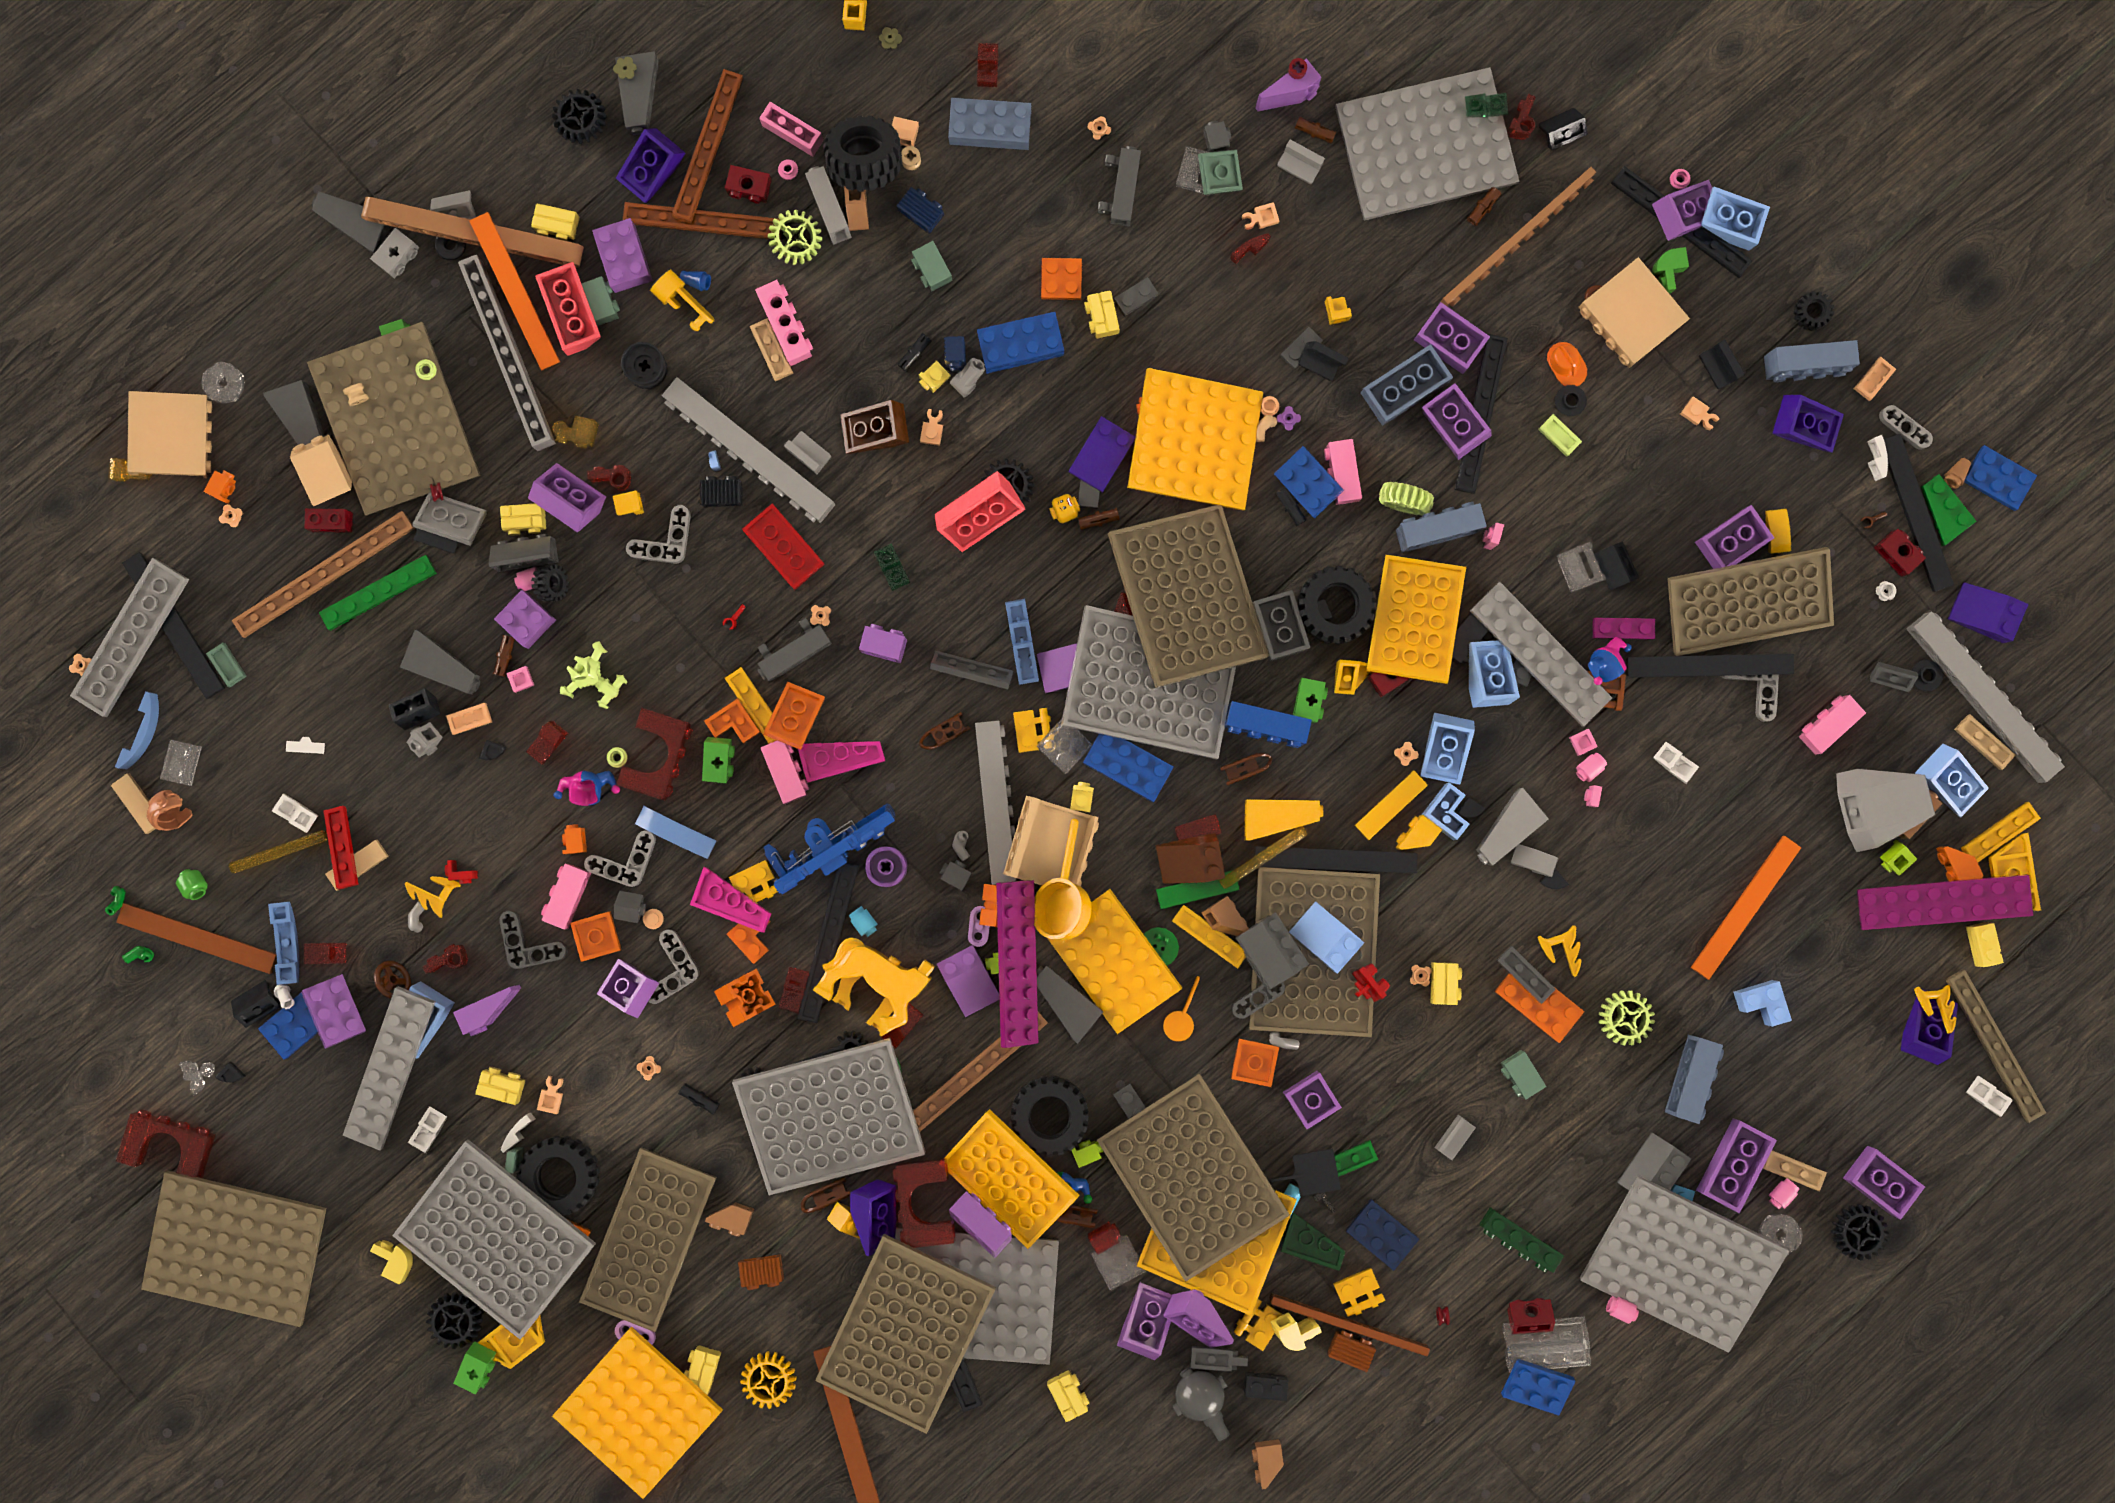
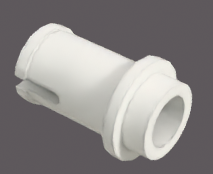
M286 984L277 985L274 989V995L279 999L282 1008L289 1009L295 1002L290 994L291 989Z

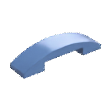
M145 691L138 711L145 713L131 749L122 748L115 765L116 768L128 769L139 760L148 748L158 722L159 701L157 694Z
M643 806L635 822L636 825L706 859L709 858L716 844V840L646 806Z
M291 903L268 904L270 924H273L277 955V964L275 965L277 985L298 983L299 944Z

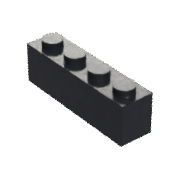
M1471 612L1456 629L1452 661L1456 665L1461 664V662L1465 664L1469 660V643L1485 641L1484 635L1487 632L1491 633Z

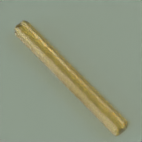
M1300 826L1227 874L1224 879H1220V884L1224 889H1227L1307 836V831L1303 826Z
M321 830L229 863L231 873H237L326 841L327 835L325 831Z

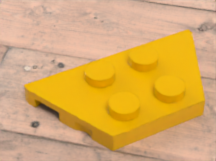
M2023 833L1988 857L1991 877L2029 875L2032 908L2034 911H2041L2029 834Z
M541 1317L537 1318L521 1339L517 1338L503 1325H500L478 1343L496 1352L493 1361H498L501 1365L511 1369L545 1343Z

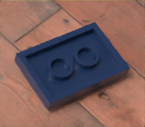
M1372 1199L1369 1200L1345 1230L1393 1271L1419 1240L1417 1236Z

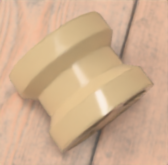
M914 146L905 147L901 151L902 165L907 170H916L921 164L920 152Z
M362 383L354 384L343 390L344 395L348 396L349 406L363 403L369 399L368 395L363 391L364 386Z

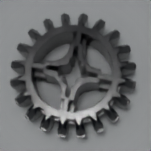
M577 89L576 94H573L569 90V96L566 97V95L562 94L563 100H556L559 107H553L555 112L552 115L553 120H555L553 125L555 128H558V134H563L565 140L570 138L571 143H575L578 140L579 144H582L583 139L590 143L591 136L597 139L595 133L603 132L600 126H606L604 121L607 118L606 113H604L606 109L604 105H601L602 101L600 98L596 99L594 93L589 95L587 90L581 93L580 89ZM579 103H584V104H588V105H590V106H592V107H590V108H588V107L582 108V107H580L578 104H579ZM572 107L571 111L568 114H566L568 109ZM577 110L579 111V113H580L581 116H582V117L580 118V119H581V122L579 121V119H577V118H578L577 116L579 115L578 112H577ZM591 119H593V121L591 122V124L587 127L588 122H589ZM567 126H579L581 130H573Z
M1008 459L1004 460L1005 465H1001V461L997 460L998 467L990 464L992 472L989 470L984 471L988 477L997 471L999 473L1012 471L1013 473L1005 478L1012 482L1011 485L1022 503L1023 500L1028 503L1030 502V498L1026 495L1034 494V491L1028 489L1034 487V483L1028 482L1033 479V475L1026 476L1029 473V469L1026 468L1022 471L1023 463L1016 467L1015 459H1013L1011 465H1009ZM1018 475L1024 482L1023 492L1015 486ZM981 477V481H984L988 477Z
M1857 1204L1856 1208L1853 1205H1849V1211L1843 1208V1216L1837 1214L1836 1217L1839 1221L1832 1222L1834 1226H1837L1836 1229L1831 1230V1233L1836 1234L1832 1238L1834 1242H1838L1836 1248L1842 1249L1843 1255H1849L1851 1259L1857 1257L1860 1261L1864 1257L1870 1260L1871 1253L1874 1256H1879L1877 1249L1884 1250V1247L1881 1246L1882 1242L1888 1243V1240L1884 1239V1236L1889 1235V1232L1884 1230L1888 1226L1887 1223L1882 1222L1884 1217L1878 1215L1877 1210H1871V1207L1867 1205L1863 1207V1205ZM1857 1218L1854 1224L1849 1225L1853 1219ZM1869 1220L1873 1225L1874 1233H1871L1869 1229ZM1853 1230H1862V1232L1867 1233V1235H1859L1857 1232H1854ZM1846 1231L1851 1235V1245L1847 1240ZM1871 1240L1866 1246L1861 1247L1865 1241Z
M457 1292L452 1293L451 1296L448 1293L445 1294L444 1299L439 1297L436 1300L437 1303L431 1305L432 1310L427 1313L431 1317L426 1320L427 1324H431L427 1331L434 1332L431 1335V1339L437 1337L438 1345L444 1342V1348L449 1347L451 1344L452 1349H456L458 1345L460 1348H463L465 1342L467 1344L472 1343V1338L478 1336L476 1331L482 1329V1326L477 1324L483 1321V1318L477 1317V1315L482 1313V1310L476 1311L475 1307L478 1305L476 1303L472 1305L470 1303L472 1300L469 1298L465 1300L463 1294L458 1298ZM449 1305H456L464 1310L458 1312L453 1307L450 1308ZM441 1311L444 1313L443 1317L445 1319L443 1326L440 1323ZM467 1315L469 1317L468 1330H466L467 1326L464 1323V1319ZM458 1316H461V1317L457 1320L458 1322L452 1323L450 1326H448V1324H449L450 1322H452V1321H451L452 1319L457 1318ZM452 1330L460 1336H452L445 1331Z

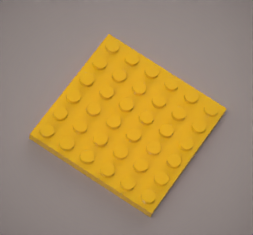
M1147 368L1127 488L1212 505H1222V507L1242 511L1245 510L1263 392Z
M1275 1190L1291 1216L1297 1199ZM1290 1216L1186 1282L1151 1228L1137 1267L1190 1290H1199L1204 1296L1251 1316Z
M631 1326L552 1417L644 1499L723 1409Z

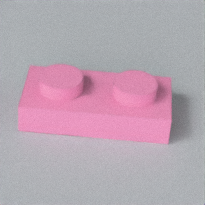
M1495 523L1488 530H1485L1482 542H1485L1483 548L1492 550L1499 544L1504 527L1503 524Z

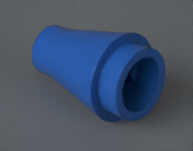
M682 271L680 273V279L685 284L699 291L709 289L711 276L705 271Z

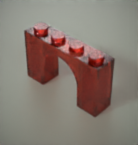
M641 708L635 727L661 736L668 746V759L661 769L652 773H645L622 766L616 785L661 800H666L667 797L670 798L673 791V786L671 785L673 778H677L680 769L677 766L679 759H683L685 755L686 739L689 740L692 733L691 724Z
M139 1110L138 1112L131 1113L116 1162L133 1167L143 1165L152 1138L158 1133H167L172 1135L181 1147V1158L176 1173L203 1178L216 1134L210 1133V1130L204 1127H197L196 1129L190 1127V1123L178 1121V1123L172 1122L170 1117L161 1115L155 1117L149 1111Z
M947 1158L897 1164L896 1169H893L894 1182L898 1183V1190L895 1191L896 1202H900L898 1221L902 1223L903 1231H900L901 1242L913 1248L955 1243L954 1220L926 1222L916 1216L911 1206V1197L916 1187L926 1183L943 1182L949 1179Z

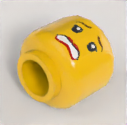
M1065 494L1053 499L1052 508H1049L1053 520L1058 519L1060 523H1066L1078 517L1080 508L1075 496L1071 497V495Z

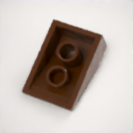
M889 400L840 415L846 454L892 448L909 443L903 403Z
M1215 833L1156 845L1163 884L1203 883L1225 878L1219 841Z

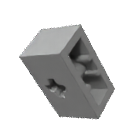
M394 228L370 259L395 279L396 276L403 273L408 261L415 258L419 247L398 229Z

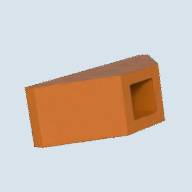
M1948 846L1936 848L1938 851L1937 857L1940 863L1945 866L1947 871L1946 877L1949 881L1983 878V873L1974 856Z

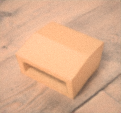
M894 117L892 126L899 134L900 144L903 146H914L919 122Z

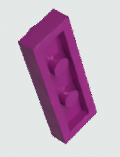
M1593 618V638L1614 639L1619 637L1621 639L1653 640L1655 639V619Z

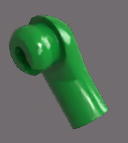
M119 886L112 888L110 894L115 898L105 908V912L111 916L122 907L125 900V889Z
M136 946L122 955L123 960L127 964L137 958L144 960V962H150L154 957L153 951L143 946Z

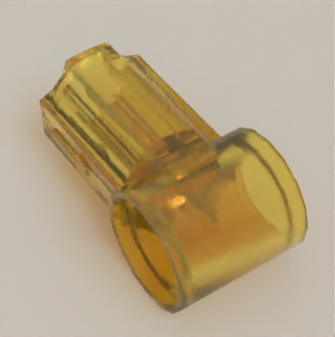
M120 458L109 459L108 479L150 480L152 474L140 473L139 475H129L127 472L128 460Z

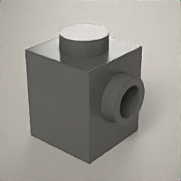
M1212 121L1207 126H1204L1203 134L1208 152L1229 150L1231 133L1229 127H1225L1224 121Z
M956 860L955 863L950 861L949 865L945 863L939 874L942 875L941 880L963 891L972 872L965 869L967 865Z
M619 891L614 904V919L638 923L640 917L644 916L646 912L643 895Z

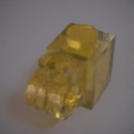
M575 416L572 428H569L563 421H557L554 423L552 430L556 435V442L567 444L568 441L575 443V446L586 449L587 446H594L599 424L593 419Z

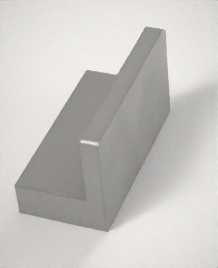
M1290 139L1277 166L1308 184H1312L1325 158Z
M470 191L431 199L430 211L470 220L476 217L471 203L472 194Z
M802 431L798 433L792 442L788 440L784 445L788 452L816 475L831 458L827 451Z
M1457 1115L1434 1148L1453 1160L1476 1127L1460 1115Z

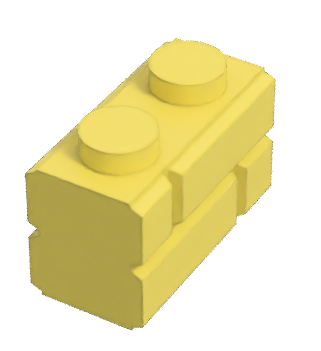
M536 204L531 227L537 231L536 234L548 237L551 234L555 235L559 240L568 241V238L574 240L579 223V215L574 211Z
M1111 291L1088 295V302H1084L1086 314H1090L1092 319L1089 322L1091 334L1095 333L1097 339L1119 334L1120 329Z
M537 504L500 506L501 528L504 532H508V535H520V531H528L529 534L541 533L540 530L546 529L545 510Z
M1984 922L1966 926L1975 966L1988 967L2004 963L2002 954H2000L2001 949L1994 923Z
M1431 962L1430 1003L1458 1005V1000H1461L1462 995L1461 988H1458V980L1462 978V969L1458 968L1457 963Z
M489 1067V1070L485 1069L481 1072L476 1095L516 1105L520 1102L525 1080L520 1078V1074L509 1072L506 1075L501 1073V1069Z
M699 1345L695 1351L691 1350L688 1362L691 1363L689 1371L685 1370L684 1374L708 1395L721 1352Z
M1069 1370L1047 1381V1386L1066 1422L1088 1411L1087 1405L1090 1404L1085 1392L1080 1393L1077 1387L1080 1385L1076 1374L1071 1375Z

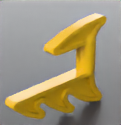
M432 876L430 877L431 881L444 887L438 897L405 882V887L410 897L415 900L416 893L424 910L428 909L427 901H429L432 910L439 918L443 916L442 908L451 891L461 886L457 881H448L447 878Z
M1573 925L1567 932L1552 938L1545 939L1538 936L1541 948L1552 963H1555V957L1551 946L1562 943L1572 976L1576 977L1582 961L1577 959L1575 962L1580 949V942H1576L1572 948L1576 938V926Z
M1946 985L1938 991H1923L1920 987H1916L1914 989L1916 996L1928 1016L1933 1015L1929 999H1936L1948 1034L1952 1033L1956 1025V1017L1951 1018L1955 1002L1951 1001L1947 1005L1950 998V985Z

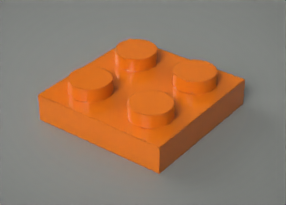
M1042 258L1041 299L1081 300L1082 259Z
M611 911L570 923L581 962L621 951Z
M1239 1038L1231 1079L1271 1087L1279 1047Z

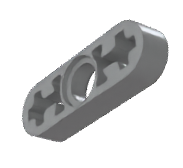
M1890 405L1880 411V421L1897 435L1901 434V437L1914 448L1922 450L1932 444V434L1898 407ZM1892 411L1893 418L1888 419V412ZM1903 422H1907L1911 426L1909 433L1902 431L1901 424ZM1924 436V443L1920 444L1919 437Z

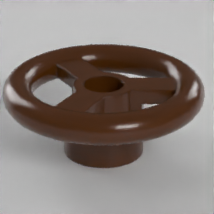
M385 961L377 966L374 972V982L382 995L391 999L393 993L390 991L397 985H403L404 989L407 990L410 989L411 978L403 965L396 961ZM390 967L398 969L404 978H398L397 975L393 974ZM384 970L386 975L380 978L381 972Z

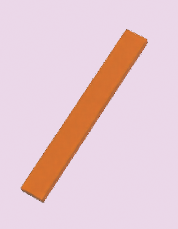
M486 212L469 220L540 369L544 370L560 363L490 214Z
M1782 836L1691 966L1693 970L1708 980L1711 978L1800 851V846L1786 836Z

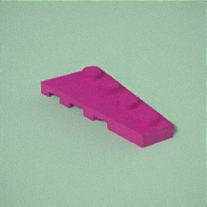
M880 741L804 744L801 750L798 749L807 783L886 761Z
M703 867L690 905L765 933L771 913L709 868Z

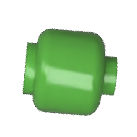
M186 869L179 874L176 880L177 888L186 899L197 900L205 895L208 884L199 870Z

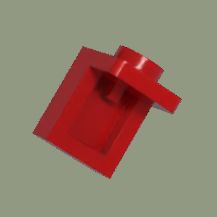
M447 860L445 875L448 877V881L459 880V884L472 883L471 879H478L477 871L457 872V861Z

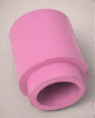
M536 567L517 573V577L514 580L518 589L524 591L534 589L531 585L534 584V581L531 580L532 577H535L533 573L537 571Z
M1599 753L1591 754L1576 767V774L1582 781L1591 782L1605 770L1607 762Z
M1786 1178L1784 1181H1780L1769 1194L1771 1198L1769 1202L1777 1209L1781 1207L1786 1209L1798 1195L1797 1192L1800 1189Z
M1612 1296L1606 1306V1311L1610 1313V1316L1628 1324L1632 1321L1634 1322L1639 1314L1636 1304L1621 1297L1616 1298Z

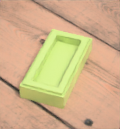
M1554 414L1538 429L1566 457L1582 442Z

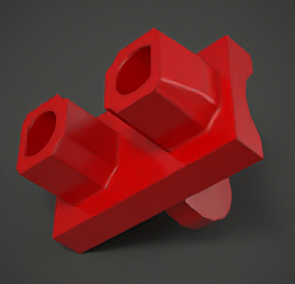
M1372 963L1356 969L1352 975L1357 980L1354 983L1358 988L1355 995L1359 997L1363 994L1367 1000L1371 997L1376 1002L1387 996L1385 992L1390 985L1383 978L1378 982L1374 980L1372 976L1378 971Z

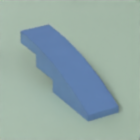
M1025 599L1005 602L1019 685L1038 682L1039 678Z

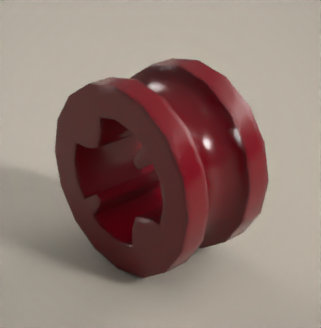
M1301 58L1293 59L1289 65V75L1294 79L1303 78L1307 71V63ZM1295 65H1299V68H1303L1301 69L1300 73H1297V70L1293 69L1295 68Z
M440 482L435 486L429 484L433 502H436L437 499L444 500Z
M1445 1306L1443 1309L1437 1307L1436 1317L1438 1326H1441L1442 1323L1449 1325L1448 1307Z

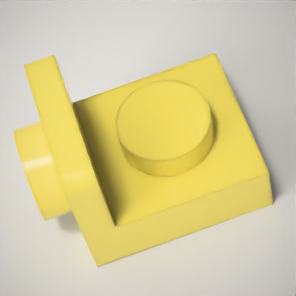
M936 361L924 373L921 372L919 374L921 379L919 383L926 391L930 389L934 393L951 375Z
M1078 782V785L1073 786L1070 809L1090 812L1094 788L1090 787V783Z

